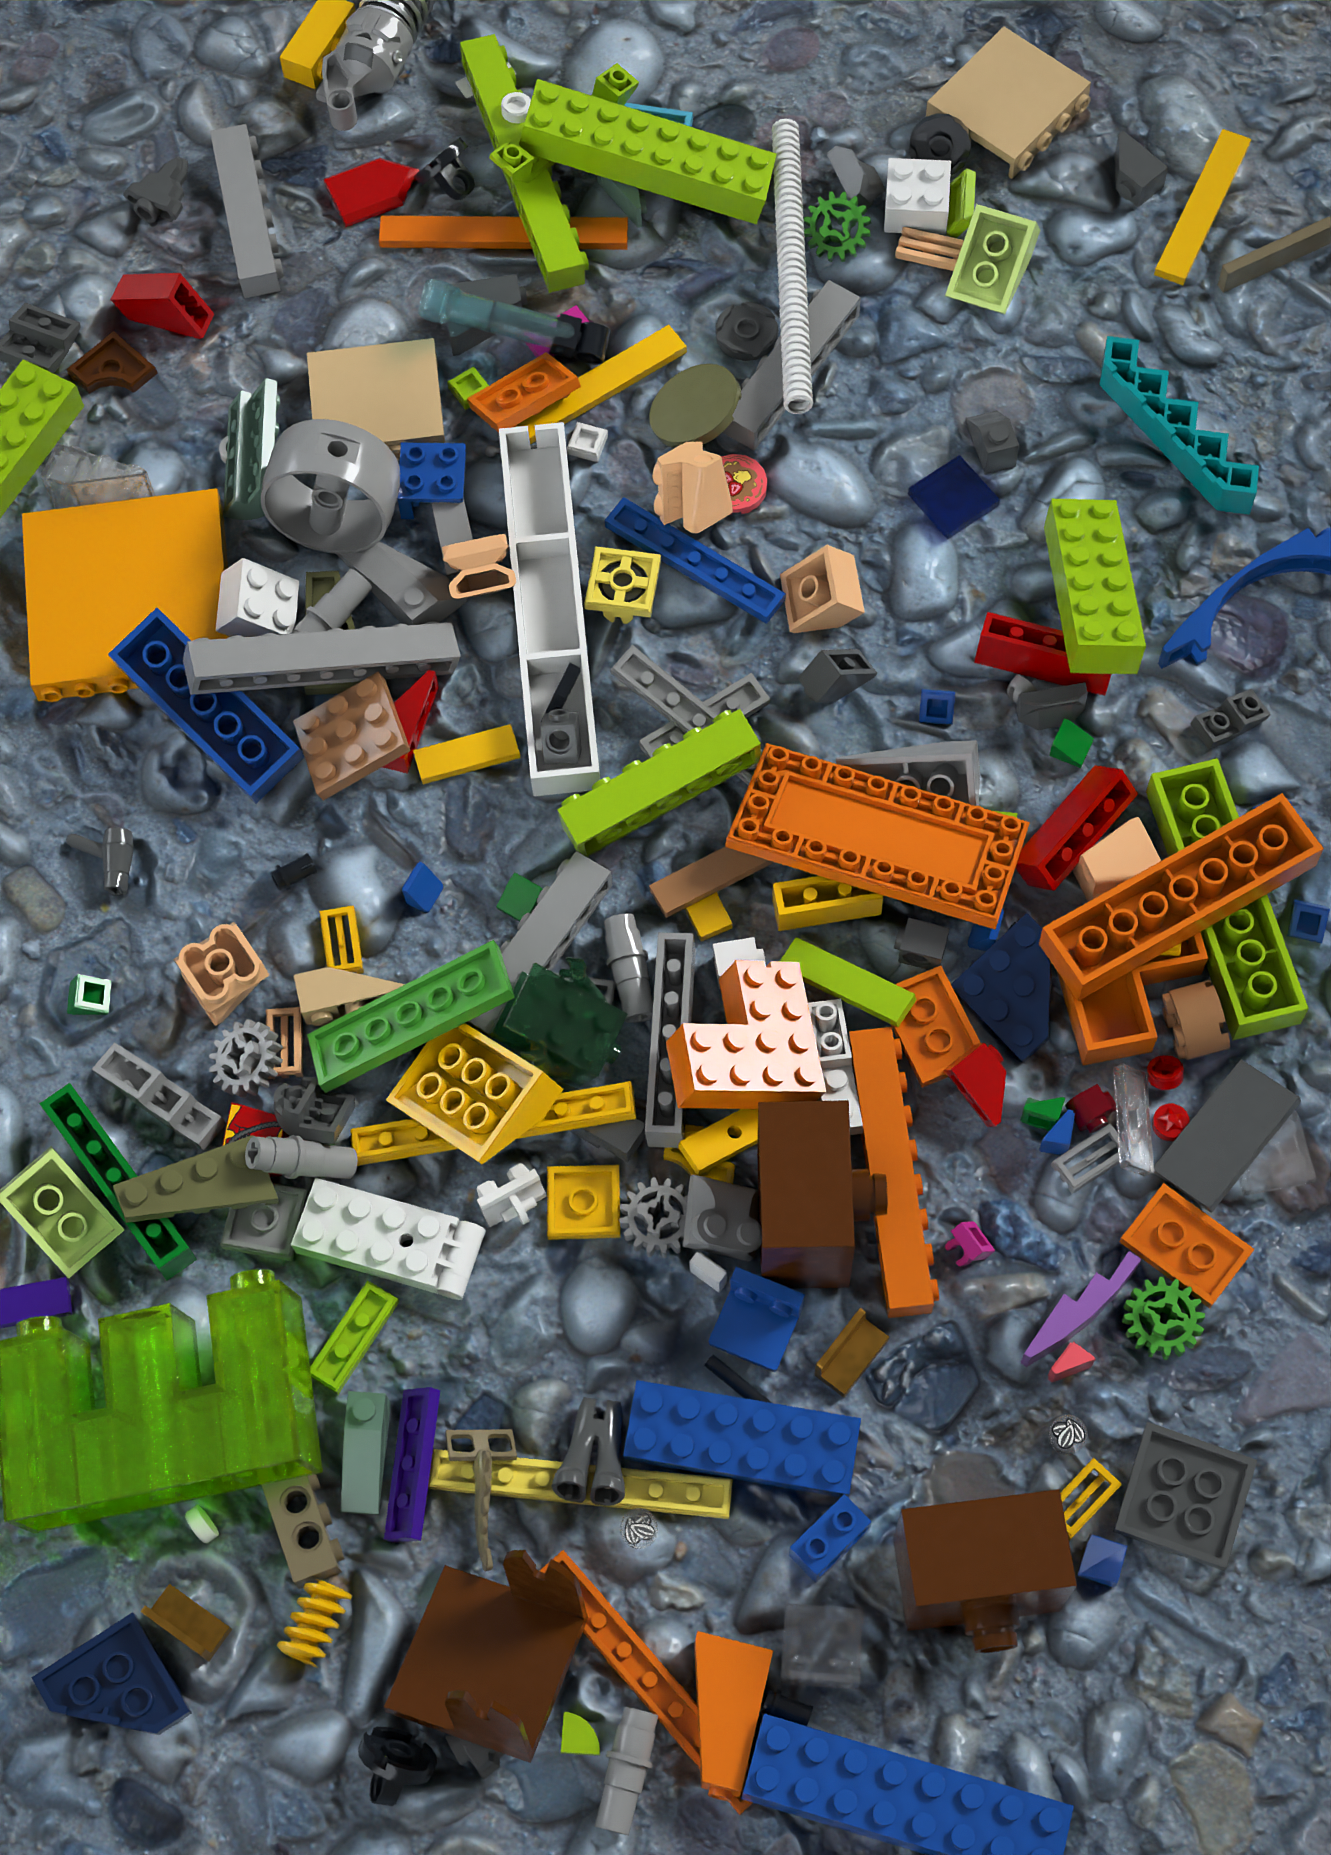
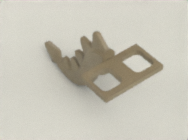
M512 1429L445 1430L449 1461H474L472 1468L475 1476V1530L477 1546L483 1570L490 1571L493 1568L491 1550L488 1548V1512L491 1493L492 1461L517 1459ZM458 1438L470 1439L474 1451L455 1452L452 1449L451 1440ZM488 1439H508L511 1451H491Z

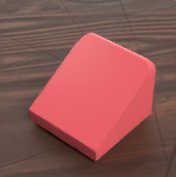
M1074 1341L1073 1343L1070 1342L1051 1367L1048 1380L1053 1383L1092 1367L1095 1357Z

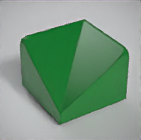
M1065 1097L1043 1101L1027 1098L1020 1121L1050 1131L1059 1120Z

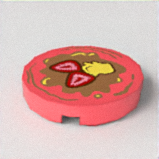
M730 454L721 456L732 500L733 513L741 512V514H746L759 507L766 497L767 477L764 468L756 460L746 455Z

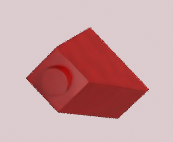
M181 273L122 275L110 299L128 320L197 339H203L214 316V312Z

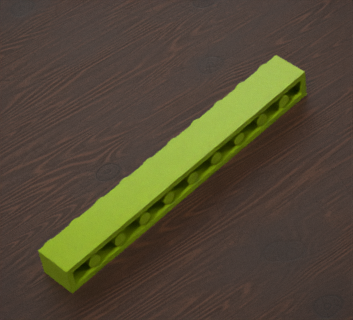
M495 34L460 42L461 64L494 150L511 138L519 144L525 122H508L504 119L501 112V102L507 94L513 92L523 93L521 89L517 90L515 87L517 85L513 67L508 68L507 66L508 57L505 46H499ZM552 168L544 170L529 183L511 178L503 171L548 292L551 293L585 284V271L589 270L588 259L585 251H579V236L575 227L570 228L569 210L566 204L561 205L559 184L557 180L552 181L551 179Z

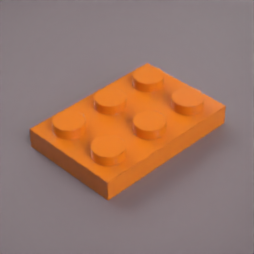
M545 352L467 398L470 409L499 433L501 428L516 427L517 424L532 415L541 413L544 408L560 399L568 397L571 392L580 388L581 385L578 377L549 353Z
M941 965L895 984L914 993L917 999L900 1026L897 1028L891 1025L896 1037L900 1038L901 1047L922 1088L947 1078L948 1076L943 1070L974 1045L981 1043Z
M1165 1183L1161 1185L1119 1241L1171 1281L1179 1280V1287L1183 1290L1190 1286L1192 1288L1190 1295L1200 1299L1201 1303L1209 1309L1254 1251V1248Z

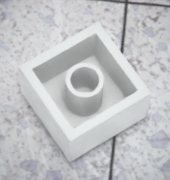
M888 158L884 232L902 233L904 226L946 235L949 213L951 161Z
M240 559L221 573L216 631L229 637L235 635L254 637L266 633H275L277 635L292 634L296 625L299 580L248 559Z

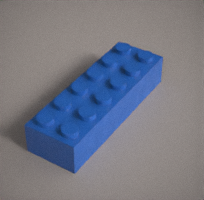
M156 608L108 653L109 657L257 804L304 758L302 751L242 691L190 695L183 656L187 641L191 640L164 613Z
M636 1380L623 1456L626 1461L840 1498L845 1494L849 1498L861 1418Z

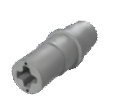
M349 569L336 585L322 596L314 607L310 606L305 610V617L296 625L292 634L298 631L324 632L333 628H340L351 616V612L372 590L371 584L354 569Z
M626 913L611 916L604 921L605 939L609 953L607 965L613 971L625 1022L639 1023L650 1020L653 1015V999L646 964L648 952L643 950L640 932L636 927L633 914Z
M294 1135L288 1138L253 1136L248 1141L245 1151V1161L249 1169L283 1174L285 1178L295 1179L298 1176L351 1179L356 1172L358 1162L357 1153L354 1148L306 1141L300 1136Z
M624 1707L612 1750L607 1751L606 1754L609 1762L603 1782L605 1786L595 1827L629 1836L647 1769H652L653 1765L649 1760L656 1736L654 1732L658 1715L635 1708Z

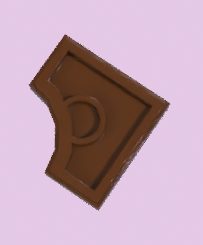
M115 331L66 369L68 375L89 394L99 388L108 386L124 387L134 393L158 374L156 367Z

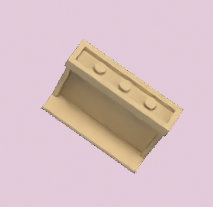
M1003 27L927 101L926 117L939 113L950 114L960 119L968 128L971 139L1010 164L1008 177L1013 179L1020 170L1025 171L1030 166L1034 156L1039 151L1043 152L1048 148L1053 137L1058 132L1062 133L1067 129L1071 119L1077 113L1081 114L1085 111L1091 99L1089 97L1091 82L1008 28Z
M434 338L307 353L312 419L336 420L362 428L385 443L397 460H400L401 442L446 443Z

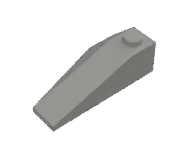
M380 541L375 546L361 552L336 553L350 569L360 573L371 584V592L401 624L421 625L431 621L441 622L468 602L467 598L455 599L451 596L449 591L451 581L446 576Z
M977 740L939 742L836 758V764L848 766L858 771L881 776L891 781L979 806L980 766Z

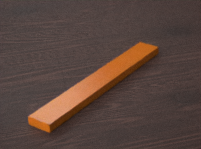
M381 216L380 248L532 249L520 217ZM570 217V228L575 227L579 236V249L627 250L628 217Z
M562 1550L553 1560L571 1571L580 1583L588 1616L582 1633L648 1710L658 1715L660 1724L700 1769L697 1703L567 1553ZM549 1563L546 1564L540 1571L545 1573ZM749 1763L740 1798L732 1796L731 1801H727L739 1815L753 1804V1802L741 1799L750 1766Z

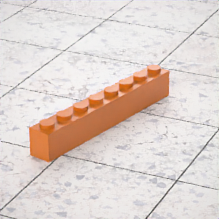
M892 1027L849 1031L848 1039L852 1055V1068L863 1123V1134H861L866 1169H868L869 1175H873V1173L886 1174L887 1215L874 1216L873 1214L888 1318L931 1314L934 1301H939V1289L937 1279H930L928 1266L934 1265V1257L931 1243L925 1244L923 1231L928 1230V1217L926 1208H919L918 1196L923 1195L921 1174H914L912 1161H918V1153L915 1139L909 1140L907 1127H912L913 1123L910 1105L904 1106L902 1093H907L905 1071L899 1072L897 1060L902 1059L900 1038L894 1039Z

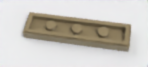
M1331 216L1223 264L1217 285L1224 293L1331 243Z

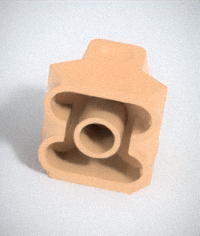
M685 442L657 458L652 475L659 491L654 500V511L660 516L663 525L683 517V527L689 532L696 534L733 512L722 458L720 455L703 451L702 442Z
M505 534L441 547L444 557L443 561L448 563L451 568L461 571L449 584L450 594L455 599L491 594L511 588L516 584L514 571L498 564L503 561L510 549Z
M1135 817L1125 822L1084 852L1072 871L1087 902L1157 864L1161 859L1140 818Z
M234 922L216 926L207 939L200 943L186 945L181 949L179 956L173 959L181 970L183 979L215 1026L222 1023L263 979L269 976L264 964Z

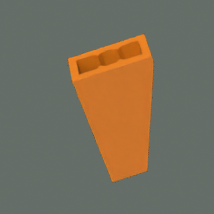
M697 1631L694 1656L701 1788L709 1790V1797L722 1801H731L732 1796L740 1798L773 1650Z

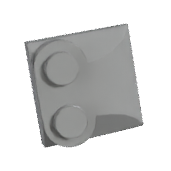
M691 1175L683 1247L745 1261L755 1259L756 1250L762 1244V1228L758 1223V1190Z

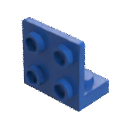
M401 442L399 464L401 474L397 498L401 519H414L415 507H420L421 502H463L466 445L464 443Z
M736 1266L730 1279L729 1294L709 1338V1345L767 1370L776 1372L803 1310L805 1294Z

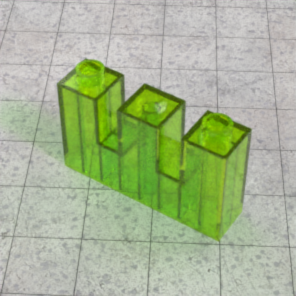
M254 1269L236 1273L230 1277L231 1290L206 1295L216 1384L202 1386L195 1320L171 1303L99 1318L98 1325L106 1407L95 1409L90 1343L63 1328L62 1320L58 1317L40 1316L18 1322L16 1324L17 1337L0 1340V1474L4 1522L34 1534L323 1473L301 1296L281 1280H275V1273L267 1269Z

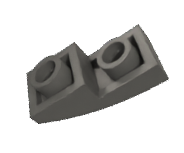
M1249 689L1226 698L1220 707L1196 715L1190 724L1208 750L1249 731L1268 719L1271 714L1255 692Z

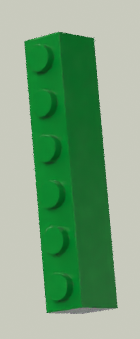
M68 1083L39 1103L166 1281L196 1261L195 1255L168 1218L126 1223L113 1185L137 1177V1175L73 1086Z

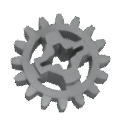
M246 1019L244 1025L236 1021L233 1024L232 1032L226 1029L222 1031L224 1036L222 1042L215 1040L214 1045L218 1047L217 1053L210 1054L209 1058L215 1060L216 1064L209 1068V1072L217 1075L213 1082L221 1086V1090L241 1098H245L247 1093L256 1096L258 1095V1086L269 1087L267 1080L269 1076L277 1077L278 1073L273 1068L275 1064L282 1063L283 1059L277 1057L276 1053L283 1049V1047L275 1042L278 1035L271 1031L270 1027L250 1019ZM252 1038H257L259 1042L252 1041ZM235 1074L239 1076V1079H234L232 1075Z
M656 1178L651 1179V1187L648 1188L641 1182L637 1183L639 1193L636 1195L628 1191L626 1196L630 1204H621L620 1206L621 1213L626 1215L619 1219L620 1227L628 1228L624 1232V1239L626 1241L635 1239L633 1247L636 1252L643 1246L646 1247L647 1257L650 1258L655 1250H660L662 1258L667 1257V1249L672 1248L677 1254L680 1253V1242L684 1239L688 1195L683 1197L684 1186L680 1184L675 1189L671 1188V1179L669 1178L665 1180L663 1186L658 1185ZM652 1197H656V1198L652 1199L651 1201H649V1202H647V1203H644V1201H646L647 1199L652 1198ZM671 1200L675 1201L679 1205L683 1212V1215L680 1214V1211L673 1209V1207L671 1206ZM663 1207L665 1218H661L655 1229L653 1218L658 1216ZM635 1221H638V1224L645 1226L647 1230V1236H645L639 1231L635 1224ZM671 1232L675 1233L668 1238L662 1239L664 1236L670 1234Z

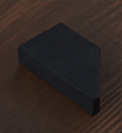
M569 663L545 713L563 708L580 675V667Z

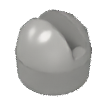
M1016 675L1007 688V695L1011 701L1017 703L1019 694L1037 691V689L1026 678Z

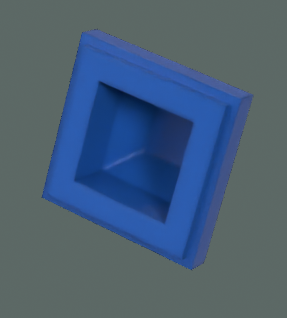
M921 689L919 722L953 725L955 691Z

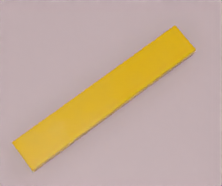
M1222 129L1155 268V276L1182 286L1184 285L1250 147L1252 139Z
M667 325L578 377L581 385L580 388L571 392L568 397L560 399L544 408L541 413L532 415L520 422L516 427L528 426L530 444L536 441L534 425L561 422L566 424L684 355L687 353V346L671 326Z

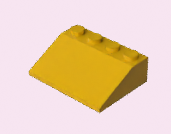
M464 1023L428 1041L386 1098V1101L480 1164H484L541 1121L564 1089L539 1068Z

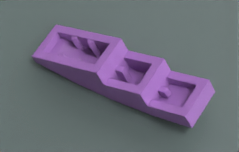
M1128 1251L1110 1280L1096 1272L1077 1302L1063 1294L1025 1351L1021 1364L1028 1367L1060 1348L1088 1326L1117 1296L1136 1271L1141 1258Z

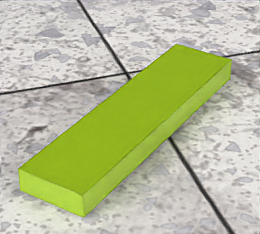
M795 937L779 961L799 962L803 982L897 1028L917 1000L914 993L798 937Z

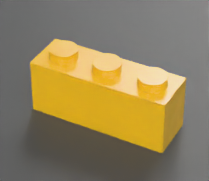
M346 0L316 1L279 57L284 78L316 90L323 79V57L335 50L347 27V19L356 11L354 3Z
M814 876L773 883L772 902L778 931H785L881 915L883 895L822 876Z

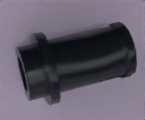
M308 853L282 867L277 865L275 870L270 872L279 891L284 888L288 891L291 889L290 885L317 873L315 865L312 866L311 864L313 860Z
M777 1689L776 1692L768 1691L761 1710L762 1713L804 1726L808 1725L813 1706L782 1695V1690Z

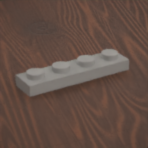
M750 673L705 700L704 703L718 715L727 710H731L733 713L741 709L745 718L769 705L770 698L754 675ZM670 721L639 740V746L649 759L653 757L652 753L660 746L667 743L673 746L684 740L682 737L685 733Z

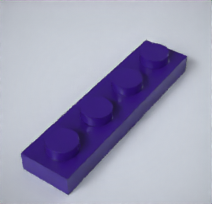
M425 1387L403 1390L384 1540L409 1542L421 1541L440 1399V1390Z

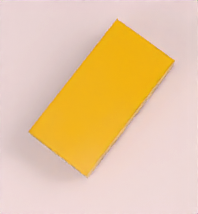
M717 892L685 908L701 942L733 928V923Z

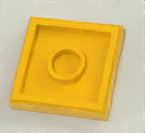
M619 1165L547 1167L548 1240L621 1238L619 1221Z

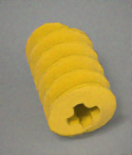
M315 1579L317 1583H305L303 1589L311 1597H299L296 1601L304 1612H292L290 1618L298 1626H287L283 1630L291 1639V1642L279 1641L277 1644L278 1649L284 1654L313 1667H317L312 1662L313 1658L326 1657V1653L318 1646L319 1643H332L333 1641L325 1632L326 1628L338 1629L339 1624L331 1617L332 1614H345L346 1612L338 1603V1600H351L352 1595L345 1590Z

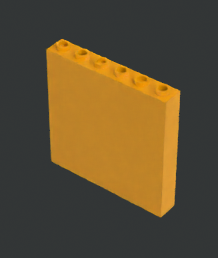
M217 488L22 513L30 684L38 701L56 702L61 698L76 696L88 698L98 693H124L129 689L139 688L115 665L108 653L156 608L164 613L191 641L198 638L212 640L229 637L216 631L221 573L228 568L223 504Z

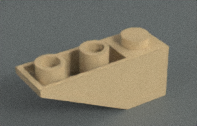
M331 967L294 975L301 1014L306 1026H324L334 1019L358 1010V1008L405 985Z

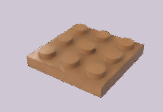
M379 671L293 720L316 794L323 801L411 751L386 680Z

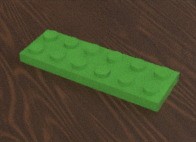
M492 940L358 1008V1010L350 1012L307 1034L318 1083L324 1092L327 1093L515 998L500 948L496 942Z

